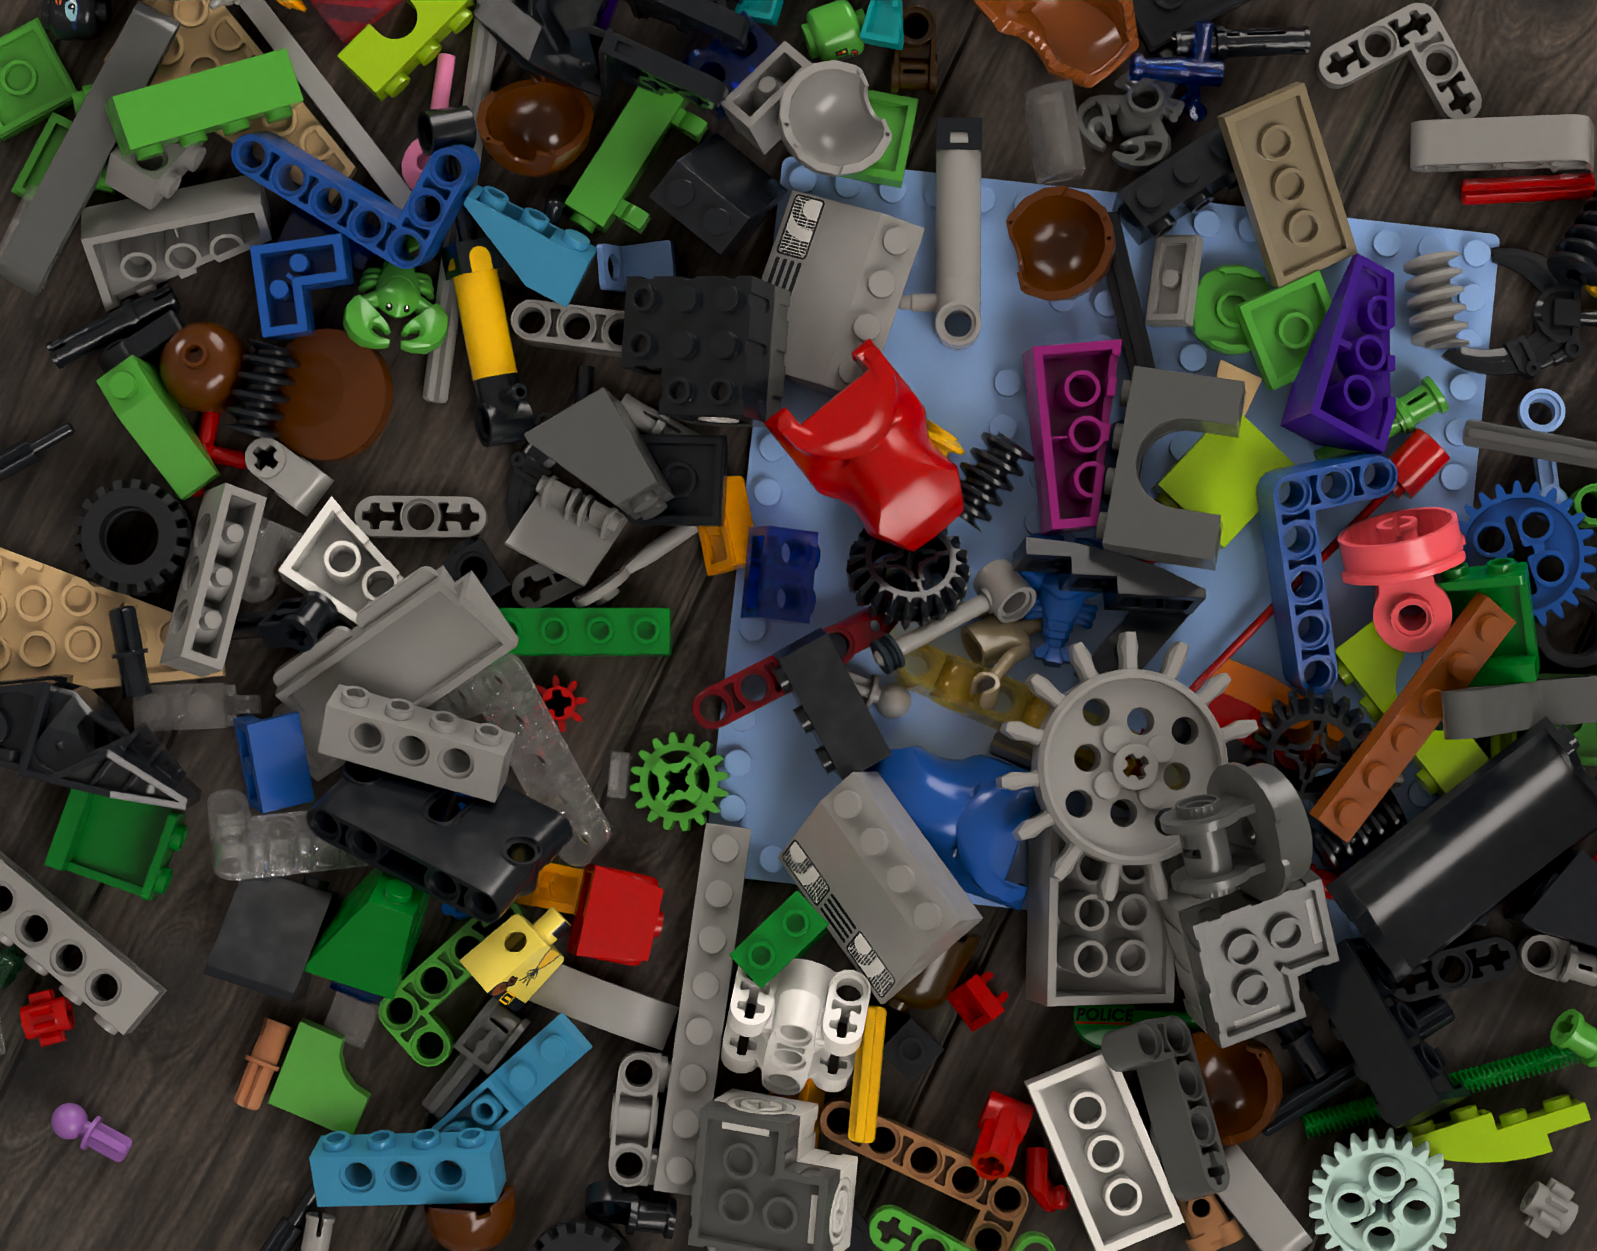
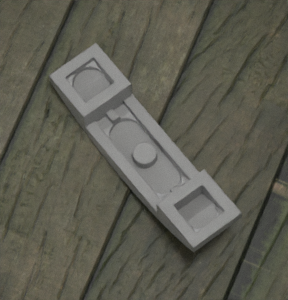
M563 963L529 999L533 1003L558 1013L563 1012L568 1017L662 1051L679 1010L677 1006L641 992L632 991Z

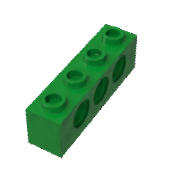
M498 608L518 636L517 646L503 656H672V611L670 608Z

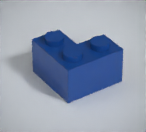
M341 233L250 246L262 337L271 342L315 334L310 290L355 284L349 239Z

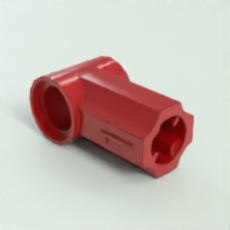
M995 1090L990 1091L977 1123L980 1133L970 1164L975 1167L978 1176L990 1181L997 1178H1007L1012 1169L1018 1145L1021 1144L1029 1127L1034 1106Z

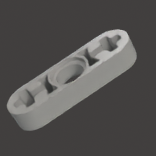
M369 496L357 505L354 515L356 525L367 536L372 538L466 539L470 537L473 539L481 535L488 524V514L485 507L472 497ZM378 504L382 512L397 514L395 504H403L400 512V522L403 530L394 531L397 525L395 521H381L379 529L374 530L372 523L364 520L365 513H371L373 505ZM422 504L431 507L434 512L433 524L426 530L414 529L409 523L410 511L415 506ZM449 504L446 511L448 514L463 513L464 506L469 505L471 511L479 515V521L472 522L470 530L466 531L463 530L460 522L446 521L448 531H440L443 523L440 505Z

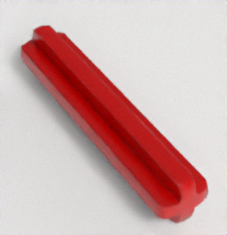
M1592 173L1465 179L1460 184V199L1464 205L1589 199L1593 196L1596 185Z

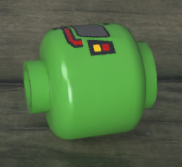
M837 0L808 11L806 16L807 23L801 25V30L811 58L819 57L821 62L831 60L842 61L861 54L864 50V43L860 38L865 20L863 9L854 11L852 5L847 0Z

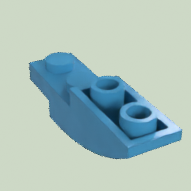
M562 1012L431 1129L438 1130L439 1132H460L467 1128L498 1131L593 1046Z

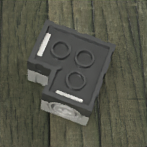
M732 1088L700 1108L698 1122L700 1125V1136L697 1138L694 1168L696 1170V1181L693 1183L690 1213L692 1216V1227L689 1229L688 1245L702 1248L709 1246L716 1248L718 1251H844L850 1246L858 1156L847 1154L834 1155L830 1154V1151L815 1149L816 1133H814V1125L818 1116L819 1104Z

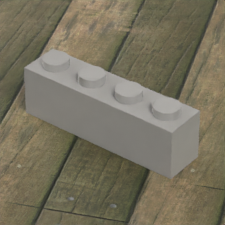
M246 175L177 189L170 199L163 197L152 211L132 199H125L86 207L81 214V241L106 312L120 306L122 299L136 293L140 297L157 290V284L179 275L183 279L197 273V267L214 259L220 263L250 250V246L261 245L272 240L271 211L264 186Z

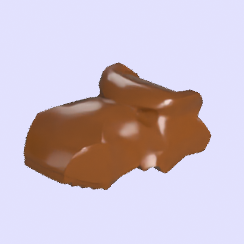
M971 0L997 31L1017 36L1030 44L1048 75L1080 87L1092 88L1123 64L1139 47L1132 0Z

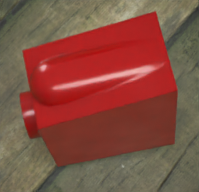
M586 862L566 952L575 956H584L628 966H638L642 961H648L653 938L659 937L664 920L663 912L659 911L664 889L659 887L658 880L652 876Z

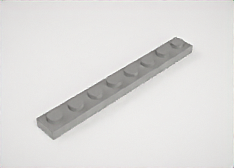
M706 823L654 1183L655 1191L692 1196L693 1183L696 1181V1170L694 1168L697 1138L700 1136V1125L698 1124L699 1111L701 1107L714 1100L733 959L729 954L735 950L751 829Z

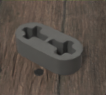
M538 563L523 570L516 576L512 584L513 598L523 608H545L585 588L591 583L594 573L584 587L567 577L557 582L554 575L558 573ZM532 577L536 583H540L550 578L552 585L540 591L542 599L534 602L531 597L522 598L521 591L526 589L524 582L526 579Z

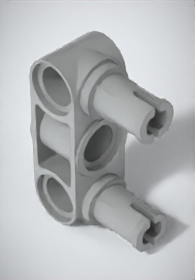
M643 1050L631 1051L623 1057L618 1068L616 1093L613 1094L609 1131L611 1144L608 1166L612 1179L625 1187H648V1184L654 1185L659 1153L658 1148H652V1143H655L659 1106V1097L657 1095L658 1093H664L665 1089H668L672 1061H668V1056H661L662 1053H652ZM634 1060L646 1061L652 1068L651 1078L643 1084L632 1083L626 1076V1067ZM625 1152H633L641 1158L643 1165L638 1173L627 1176L618 1171L616 1167L617 1158Z

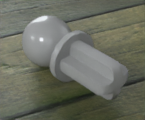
M848 670L868 709L874 703L878 712L890 719L900 718L907 713L911 705V696L903 685L891 682L880 687L878 686V676L873 674L868 678Z

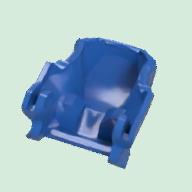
M919 745L890 749L892 755L864 770V772H878L964 892L1018 911L1021 910L1028 888L1023 883L1016 884L1006 880L1020 842L1015 840L1011 832L1022 821L1028 819L1034 799H1037L1033 787L1028 786L1014 791L996 788L995 778L1009 772L1026 773L1029 770L983 754L964 758L963 760L946 759Z

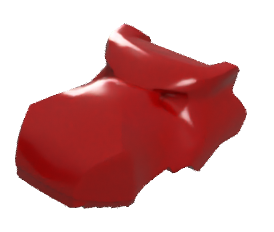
M869 338L851 353L852 360L864 372L861 376L801 424L785 407L764 422V425L791 457L814 489L822 495L834 499L838 498L846 503L858 515L868 535L905 550L915 551L948 527L963 512L964 503L957 466L932 443L927 430L924 405Z

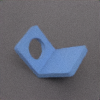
M670 240L628 246L604 243L597 244L596 246L599 284L602 290L626 292L627 276H642L647 279H654V276H676L674 244ZM609 257L613 264V278H611L608 270Z

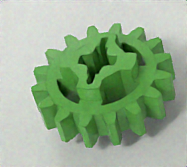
M675 732L670 733L669 744L667 745L659 738L653 739L652 742L655 749L653 753L640 750L638 753L645 761L643 767L636 766L631 768L632 773L640 776V782L631 785L630 791L641 792L643 796L635 806L637 809L650 807L651 811L647 818L650 823H654L660 817H663V828L665 830H672L675 822L679 821L682 831H690L692 819H695L701 826H705L708 823L705 812L709 810L719 814L721 808L715 803L716 798L728 797L729 795L728 791L720 788V781L729 779L730 773L719 772L717 768L725 758L723 755L710 757L709 752L713 744L710 741H706L700 747H697L696 735L691 733L687 735L684 743H681L678 733ZM672 752H690L679 763H670L663 758ZM705 766L709 774L708 791L702 787L700 772ZM688 770V775L685 778L686 783L690 785L688 790H676L673 793L672 789L675 786V782L671 779L672 774H683ZM652 773L658 777L660 791L655 797L651 789ZM688 800L697 806L683 813L670 811L678 801Z

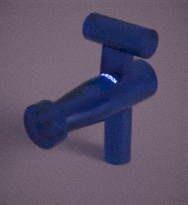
M1196 21L1191 58L1164 57L1144 59L1143 54H1132L1129 63L1130 81H1141L1142 77L1173 84L1187 85V94L1180 99L1185 102L1182 110L1196 122L1204 120L1207 116V109L1200 102V86L1220 87L1224 77L1223 61L1209 59L1214 23Z

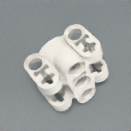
M793 959L766 986L760 989L754 981H751L746 976L745 972L738 965L721 1046V1060L724 1066L736 1073H748L759 1067L762 1070V1085L770 1092L778 1095L790 1096L800 1093L809 1078H812L814 1084L824 1091L838 1092L849 1085L852 1078L855 1053L859 1048L864 1032L871 993V985L868 979L862 973L855 970L834 972L825 965L810 960ZM844 985L852 986L860 992L861 998L853 1002L845 1001L838 996L836 990ZM747 1003L756 1005L754 1019L744 1017ZM839 1022L847 1025V1035L845 1038L837 1037ZM740 1035L749 1037L746 1055L737 1054ZM831 1054L839 1056L836 1074L827 1073Z

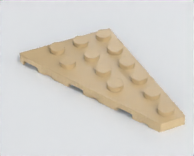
M0 547V681L70 674L74 675L72 683L86 686L91 690L122 687L117 659H112L111 654L116 652L108 614L110 610L124 606H134L136 609L143 648H148V653H144L150 684L226 676L224 664L223 671L199 677L160 664L173 612L128 595L108 590L99 584Z

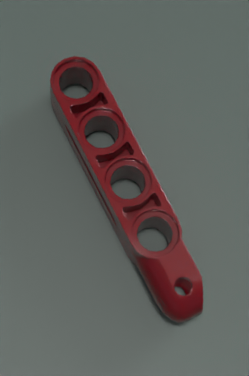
M868 607L824 628L828 635L837 634L846 641L847 651L844 657L841 658L845 665L855 654L869 648L872 641L882 638L887 633L889 634L899 621L893 620L886 627L884 616L879 614L870 618ZM874 620L880 624L879 631L872 630L870 626L871 621ZM773 655L701 691L692 703L691 712L696 723L704 729H719L790 693L791 690L785 694L783 693L771 669L778 666ZM755 675L762 678L765 682L766 693L762 699L751 701L743 696L741 682L746 676ZM716 696L724 702L726 709L721 720L710 722L703 718L700 713V703L705 697Z

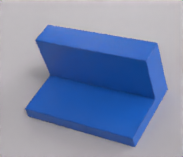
M294 711L262 720L252 715L233 718L249 807L264 814L314 801L299 712Z

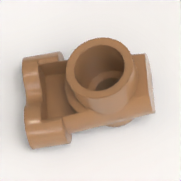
M1214 1194L1199 1198L1207 1200L1209 1204L1208 1211L1201 1216L1195 1215L1192 1211V1205L1198 1199L1181 1202L1176 1198L1190 1235L1185 1240L1190 1251H1216L1244 1237L1236 1218H1228Z

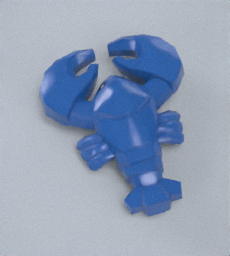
M1036 533L1029 536L1031 538L1064 541V536L1059 534L1041 535V533ZM1075 538L1074 543L1104 549L1101 542L1090 538ZM1018 571L1027 583L1039 593L1034 606L1024 616L1026 620L1042 619L1041 628L1044 645L1033 650L1034 659L1042 660L1043 665L1048 667L1060 668L1062 664L1070 665L1071 662L1065 644L1069 641L1074 624L1085 629H1091L1093 621L1097 616L1095 613L1098 611V607L1093 604H1084V600L1102 593L1059 591L1058 573L1045 574L1041 572Z

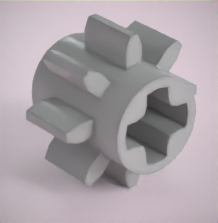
M1550 1178L1546 1186L1539 1181L1534 1182L1525 1193L1520 1205V1211L1528 1215L1524 1224L1545 1238L1549 1237L1552 1230L1560 1235L1564 1234L1570 1228L1578 1213V1205L1570 1201L1575 1192L1553 1178Z

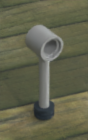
M998 559L984 566L974 579L973 589L977 596L960 604L955 611H947L945 619L942 621L933 619L929 621L927 626L918 627L897 639H894L887 633L882 638L872 641L870 647L874 660L881 670L889 675L894 670L896 671L897 667L902 668L905 666L904 656L986 611L990 614L994 613L1002 623L1018 621L1034 606L1036 592L1018 571H1014L1013 565L1008 560Z

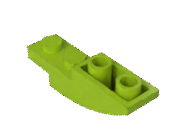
M1564 1094L1543 1101L1544 1109L1527 1114L1525 1108L1499 1115L1500 1123L1495 1124L1492 1112L1485 1109L1477 1110L1474 1104L1449 1112L1451 1117L1449 1120L1434 1124L1432 1118L1424 1119L1411 1126H1406L1407 1133H1412L1413 1147L1417 1148L1421 1143L1429 1142V1157L1442 1153L1444 1160L1471 1163L1506 1162L1553 1152L1548 1133L1589 1121L1591 1118L1585 1102L1578 1099L1571 1100L1569 1094ZM1407 1133L1396 1136L1397 1141L1401 1142Z

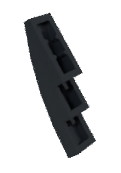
M1025 537L1013 553L1014 571L1058 573L1059 591L1103 593L1104 610L1192 614L1206 599V589L1163 568L1109 550L1074 542Z

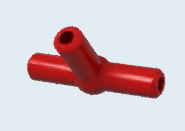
M214 411L202 413L198 438L213 463L245 470L247 465L244 451L214 446L221 413L216 414ZM205 486L191 497L201 498L204 494Z

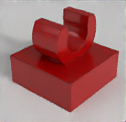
M986 972L981 976L975 974L957 985L947 998L972 1032L993 1021L1005 1011L1001 1004L1009 996L1006 990L994 996L986 986V983L994 977L992 972Z

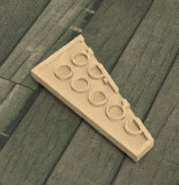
M142 0L143 3L181 22L176 37L150 86L262 55L263 52L225 6L212 10L208 6L211 0ZM112 48L110 49V51H109L108 54L106 55L104 61H106V59H107L108 55L110 54ZM303 102L292 109V117L279 122L267 124L266 118L263 117L249 121L251 128L237 134L225 136L222 129L214 131L232 144L243 135L259 131H270L350 179L357 172L354 164ZM255 142L252 147V155L263 163L265 158L264 149L258 142ZM293 165L290 171L291 180L301 187L304 180L303 173L300 168ZM333 188L328 195L332 207L335 206L341 196Z

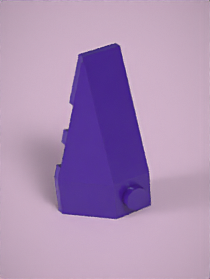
M1359 253L1352 256L1332 299V303L1293 382L1280 426L1319 446L1378 455L1385 452L1396 414V397L1391 396L1390 372L1396 370L1395 356L1390 355V329L1395 326V285L1393 272Z

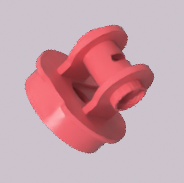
M1441 507L1402 509L1366 518L1342 530L1338 535V544L1344 572L1341 573L1344 583L1351 585L1376 586L1373 621L1376 631L1382 640L1394 649L1409 653L1422 652L1435 647L1451 626L1452 606L1446 592L1435 583L1434 575L1449 570L1466 559L1465 551H1462L1463 545L1466 542L1464 535L1460 531L1457 513Z

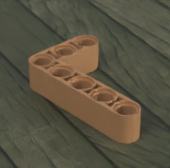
M838 1097L832 1098L825 1103L820 1113V1127L826 1137L977 1208L962 1242L978 1251H983L976 1247L975 1237L982 1229L992 1228L999 1232L1000 1241L997 1247L991 1251H1008L1029 1203L1028 1193L1020 1180L1008 1174L1007 1178H997L993 1181L978 1176L977 1182L972 1188L967 1190L958 1189L952 1182L953 1174L958 1168L964 1166L975 1169L970 1164L972 1156L880 1113H877L876 1128H889L894 1133L895 1140L888 1150H875L869 1143H857L849 1140L848 1129L841 1132L834 1131L827 1123V1116L833 1109L842 1107L850 1111V1099ZM925 1146L934 1150L937 1158L935 1164L930 1169L922 1171L912 1166L910 1158L914 1150ZM1003 1186H1012L1019 1191L1018 1203L1011 1209H1001L994 1203L995 1193Z

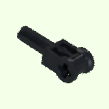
M309 591L300 598L280 599L271 611L237 613L231 639L263 638L268 648L292 647L298 651L306 652L311 650L317 643V635L322 629L331 627L338 619V611L335 604L326 595L317 591Z

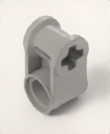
M272 438L254 440L245 452V462L251 473L275 490V494L306 517L334 482L331 477L302 456L300 458L286 446ZM275 448L277 451L273 457L278 461L275 468L265 466L261 470L260 466L263 461L258 457L259 453L262 450L270 453Z

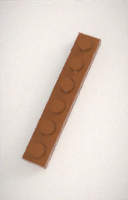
M1477 592L1309 814L1335 836L1348 844L1443 719L1441 692L1466 688L1516 621L1488 596Z

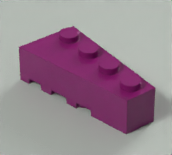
M1122 339L1033 346L1022 355L1033 457H1035L1033 462L1041 535L1081 532L1097 526L1105 471V451L1111 427L1109 421L1112 399L1115 396L1116 370L1118 357L1121 353Z

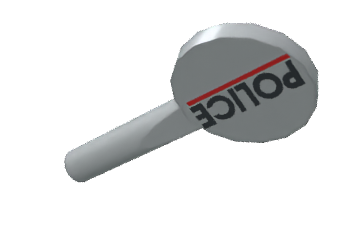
M674 526L642 548L623 566L604 574L583 588L573 597V603L577 608H583L593 602L597 606L608 602L620 592L617 587L626 581L630 574L658 560L698 532L697 527Z

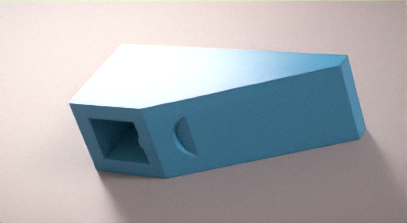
M476 185L467 196L463 205L526 287L567 308L597 253L596 247L590 244V240L584 234L572 229L564 231L549 223L550 220L544 213L533 208L523 209L508 201V196L501 190L491 186L483 188Z

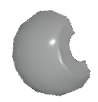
M836 60L812 63L793 76L782 94L778 115L780 136L787 151L812 172L830 177L861 172L881 159L892 140V133L885 118L880 119L870 105L868 98L869 84L860 67Z

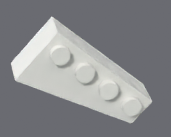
M332 496L278 569L282 580L303 595L309 591H317L326 595L335 604L338 618L352 628L358 626L356 617L360 609L404 579L392 563L373 545L358 525L348 517Z

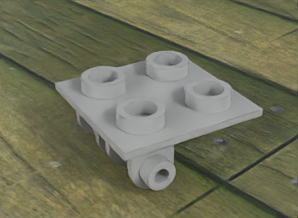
M543 475L536 487L538 495L505 542V545L585 587L628 522V519L618 512V508L614 506L610 508L595 500L593 495L589 494L587 496L583 494L582 489H574L559 481V477Z

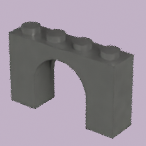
M1134 366L1132 380L1124 379L1121 390L1120 406L1127 407L1124 424L1116 423L1113 434L1112 450L1119 451L1116 468L1108 467L1106 473L1104 494L1111 495L1108 512H1100L1097 523L1096 539L1103 540L1104 550L1117 552L1135 559L1216 570L1223 530L1221 515L1176 509L1158 503L1141 486L1139 470L1147 450L1158 439L1170 433L1195 431L1239 438L1246 397L1244 381Z

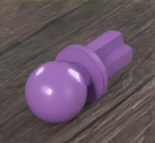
M62 1104L52 1114L51 1126L55 1134L67 1140L78 1137L82 1138L80 1148L83 1150L89 1147L115 1162H122L131 1149L133 1143L131 1138L103 1124V1118L97 1116L92 1122L88 1121L86 1111L78 1104Z

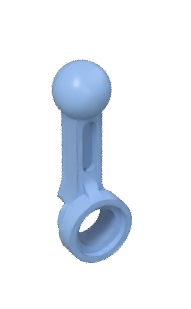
M1540 388L1526 394L1518 406L1517 415L1524 429L1553 434L1562 424L1566 411L1564 402L1557 393L1549 389ZM1533 403L1547 405L1552 413L1551 422L1546 425L1534 423L1528 414L1529 406ZM1533 458L1540 496L1545 497L1554 487L1557 489L1555 502L1560 505L1568 499V496L1559 487L1556 462ZM1536 515L1541 520L1549 522L1545 517Z

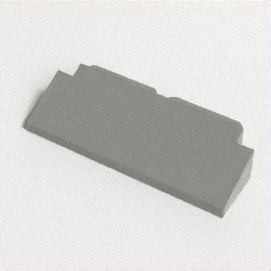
M429 566L420 567L360 609L356 617L358 626L352 630L345 626L335 627L319 638L311 650L301 651L275 670L273 681L277 685L275 696L282 703L274 709L272 717L294 711L299 712L310 776L317 782L346 762V760L318 753L325 705L339 684L363 687L369 693L391 699H405L415 706L427 708L517 646L518 636L473 571H470L454 582L444 566L437 570ZM368 723L373 729L379 730L376 726Z

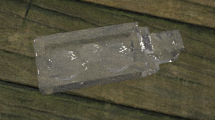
M227 683L150 685L152 694L133 698L134 730L143 722L149 725L151 731L228 729V726H234L233 718H237V715L261 714V695H237L236 685H227Z

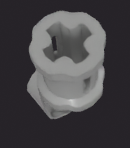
M1540 933L1526 935L1520 940L1516 953L1518 963L1524 970L1563 983L1572 980L1593 986L1594 991L1597 992V954L1578 949L1576 943ZM1537 941L1545 942L1551 951L1548 963L1541 967H1534L1527 957L1529 947ZM1579 964L1592 967V971L1580 969Z

